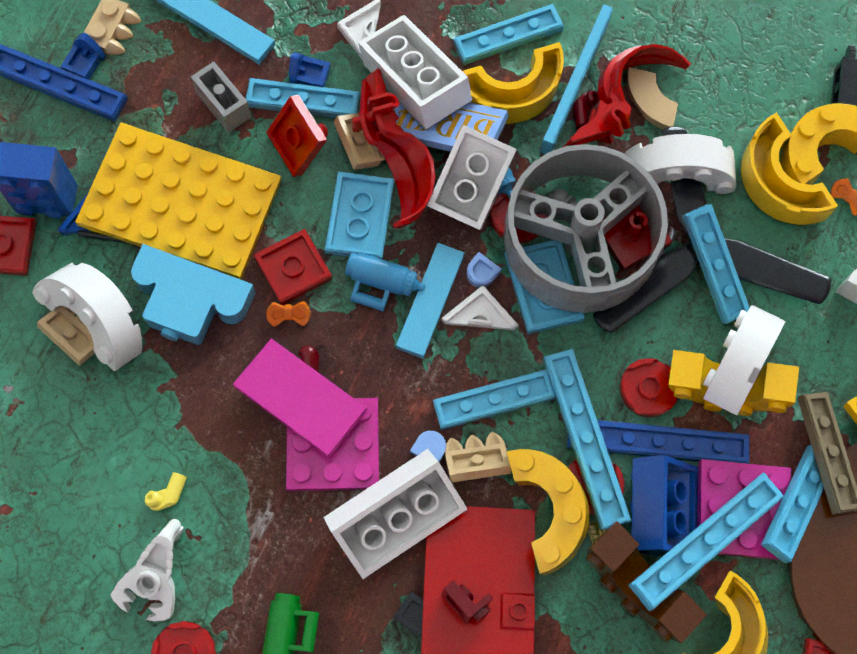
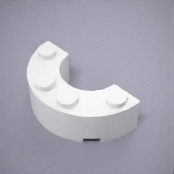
M698 134L660 136L653 138V144L642 147V143H638L624 153L647 170L657 184L666 180L675 181L688 178L704 182L706 191H716L718 194H728L736 189L734 151L731 146L724 147L722 140L711 136Z
M70 263L40 280L35 285L32 294L40 304L45 305L50 311H55L59 307L64 306L79 316L91 334L94 343V353L103 364H107L114 372L141 354L142 336L139 324L133 326L128 314L133 310L115 284L99 270L84 263L79 265Z
M753 305L748 312L741 310L734 324V327L738 328L737 332L731 329L723 344L724 347L728 348L717 371L711 368L703 385L707 386L708 389L703 399L738 415L785 321Z

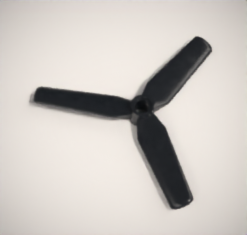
M677 126L667 127L662 130V136L687 134V130ZM688 178L675 181L670 180L677 219L687 237L685 245L664 253L659 257L650 277L634 295L619 305L603 311H596L593 314L595 322L603 330L612 333L689 278L696 265H700L682 215L707 204L701 181ZM725 239L739 280L816 304H822L827 298L831 288V279L828 276L739 240Z

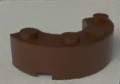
M615 521L587 550V562L601 576L598 580L600 585L611 594L615 592L623 600L620 605L628 614L633 617L638 614L654 627V632L665 642L672 639L682 644L707 614L685 591L676 589L653 610H647L628 585L650 566L638 551L639 543L618 521Z

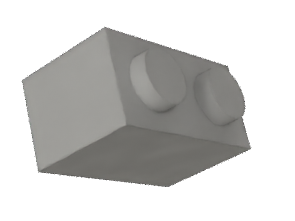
M212 62L191 76L196 94L228 133L251 118L248 101L215 62Z

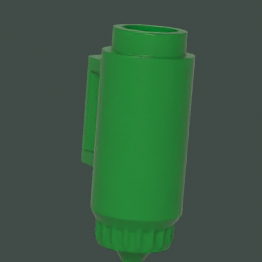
M275 593V598L270 603L262 654H295V651L313 653L319 613L302 611L300 596ZM306 617L302 644L299 646L296 643L300 618Z

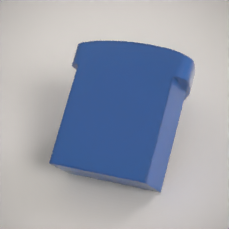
M81 33L75 39L73 47L60 67L90 79L98 64L104 60L106 55L88 34Z
M295 52L290 56V83L325 87L331 64L330 62L306 57L304 54Z

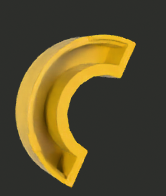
M560 42L534 49L530 66L531 72L527 77L515 82L495 80L485 72L482 66L462 71L469 79L472 97L470 103L507 110L508 119L505 124L519 123L537 116L548 107L556 95L563 70L564 55Z
M841 103L828 104L815 108L804 115L798 121L791 132L792 136L782 151H780V164L783 171L791 179L801 184L812 185L824 171L818 159V147L836 144L856 154L857 106Z
M776 112L758 127L743 153L741 177L745 190L758 208L779 221L795 225H810L827 220L838 205L823 182L814 185L801 184L791 179L781 167L779 152L782 151L792 135Z
M673 350L668 385L674 392V397L704 404L703 408L709 411H721V407L703 399L708 389L707 386L703 385L711 368L717 371L720 364L709 360L705 354ZM767 362L762 366L738 415L751 416L753 411L787 412V408L795 404L799 367Z
M531 449L506 451L514 482L519 486L533 485L543 488L553 502L554 517L550 528L541 538L531 542L539 573L544 576L551 574L573 559L581 547L584 538H586L589 526L587 497L574 474L555 457Z
M729 571L715 596L718 609L729 617L732 630L728 642L720 651L714 654H767L768 628L760 601L744 579Z

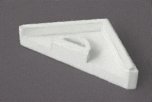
M380 0L372 1L337 22V28L361 59L362 55L358 42L376 32L381 8Z
M483 285L442 317L441 320L446 325L515 330L518 328L517 322Z

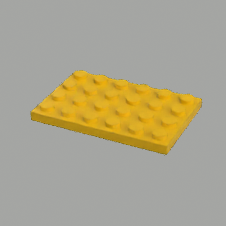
M120 122L75 222L79 227L139 247L145 244L242 280L282 179L280 175Z

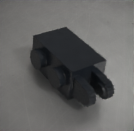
M849 45L846 48L845 57L841 59L834 70L831 104L841 103L857 106L856 46Z

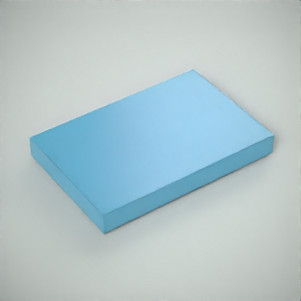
M338 171L325 254L350 257L351 253L359 254V252L383 259L394 179Z
M552 240L522 247L528 258L540 270L556 280L575 286L562 242ZM505 251V260L527 335L584 321L583 313L563 311L547 305L531 295L516 278L509 266Z

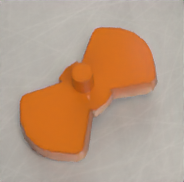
M848 178L835 181L831 187V196L844 199L845 202L850 204L852 215L857 216V190L852 188Z
M304 301L293 306L291 304L283 306L272 302L266 310V318L274 327L284 320H294L301 326H305L311 318V310Z

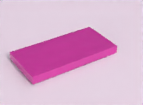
M272 338L233 383L235 389L328 458L367 411L364 405Z

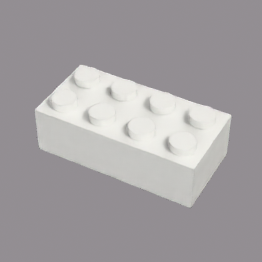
M405 15L358 42L364 66L371 73L377 68L381 70L386 89L398 98L402 106L425 130L472 101L468 76Z

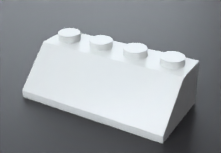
M426 449L323 518L357 572L364 579L467 510V507L438 460L429 449Z

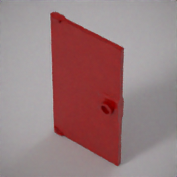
M466 506V511L426 537L421 654H534L535 555L531 542L535 541V510ZM453 580L458 586L461 584L465 585L474 597L472 600L474 605L489 593L493 597V600L488 605L491 611L479 622L472 619L465 624L441 595L444 587Z

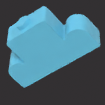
M142 244L131 269L132 277L138 288L145 294H151L142 314L144 320L150 328L161 331L160 334L163 337L172 341H177L180 338L196 345L202 344L216 313H218L223 322L232 325L237 324L247 315L256 294L251 283Z

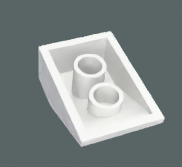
M462 125L427 206L481 230L517 149Z

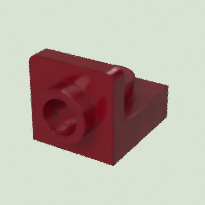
M454 580L444 587L441 595L465 624L472 619L479 622L491 611L488 605L493 600V597L489 593L474 605L472 602L474 597L468 588L463 584L458 586Z

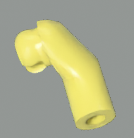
M172 472L167 488L156 492L149 491L144 499L145 504L154 511H161L175 505L180 498L187 477Z

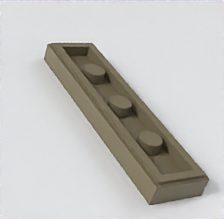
M828 392L803 394L797 399L832 515L857 512V485Z

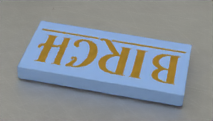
M469 102L425 130L401 103L394 109L399 117L396 124L404 132L411 133L428 147L450 152L462 125L497 140L508 119L507 110Z

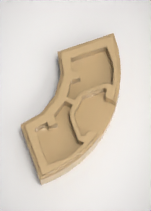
M629 67L627 72L628 94L631 101L634 102L642 113V116L651 124L661 129L674 126L678 103L669 100L660 92L656 83V73Z

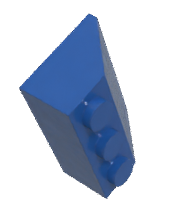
M666 455L633 458V469L631 472L632 500L630 504L632 528L630 535L639 543V553L663 556L697 528L698 467Z

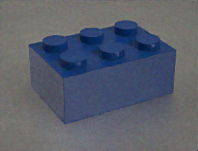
M0 142V192L13 210L18 214L26 216L33 215V213L44 214L50 218L69 216L73 212L78 185L57 148Z

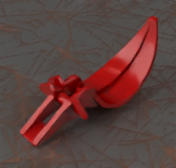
M658 44L636 46L618 54L606 65L598 79L597 91L600 102L597 104V110L592 109L588 123L580 127L563 147L588 144L594 141L611 144L613 143V135L622 137L624 134L623 129L630 128L631 106L625 100L621 87L622 71L629 69V67L648 64H665L686 70L691 63L672 48Z
M377 68L362 80L359 117L352 118L353 132L363 130L367 142L376 146L384 156L393 174L401 205V220L394 223L393 226L396 229H402L419 219L433 194L436 174L433 158L427 146L411 133L404 132L396 124L399 117L394 109L399 106V100L394 94L386 92L381 70Z

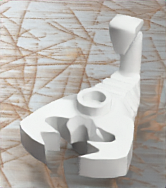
M172 519L145 548L136 566L131 568L122 577L112 591L111 597L113 601L125 612L128 613L131 609L129 602H134L137 598L129 591L131 589L137 596L162 602L151 603L148 608L154 613L149 615L146 620L164 621L172 616L175 605V586L171 577L173 567L172 549L174 542L180 539L184 529L179 520Z

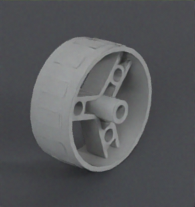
M589 144L565 146L548 152L534 161L523 172L510 195L504 221V245L509 266L524 288L547 305L563 311L579 313L606 310L621 304L634 295L650 277L664 249L668 228L667 207L662 192L652 175L637 161L622 152L605 146ZM567 176H589L610 182L593 199H582L576 206L531 193L546 182ZM611 200H618L621 204H615ZM639 206L648 218L647 224L651 236L649 260L640 270L628 278L616 282L604 234ZM536 214H544L547 218H539ZM554 219L571 222L570 227L554 222ZM515 228L565 243L568 254L574 258L580 286L556 280L540 270L523 250ZM594 245H595V251H596V252L591 253L592 250H593V247H594ZM589 267L598 268L600 273L591 272Z

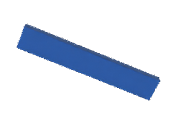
M0 44V76L116 122L128 100L126 94Z
M597 420L608 453L644 457L666 455L677 460L700 461L704 459L749 464V434ZM567 433V448H566V449L573 450L572 445H571V442H570V439H569V436H568V433Z

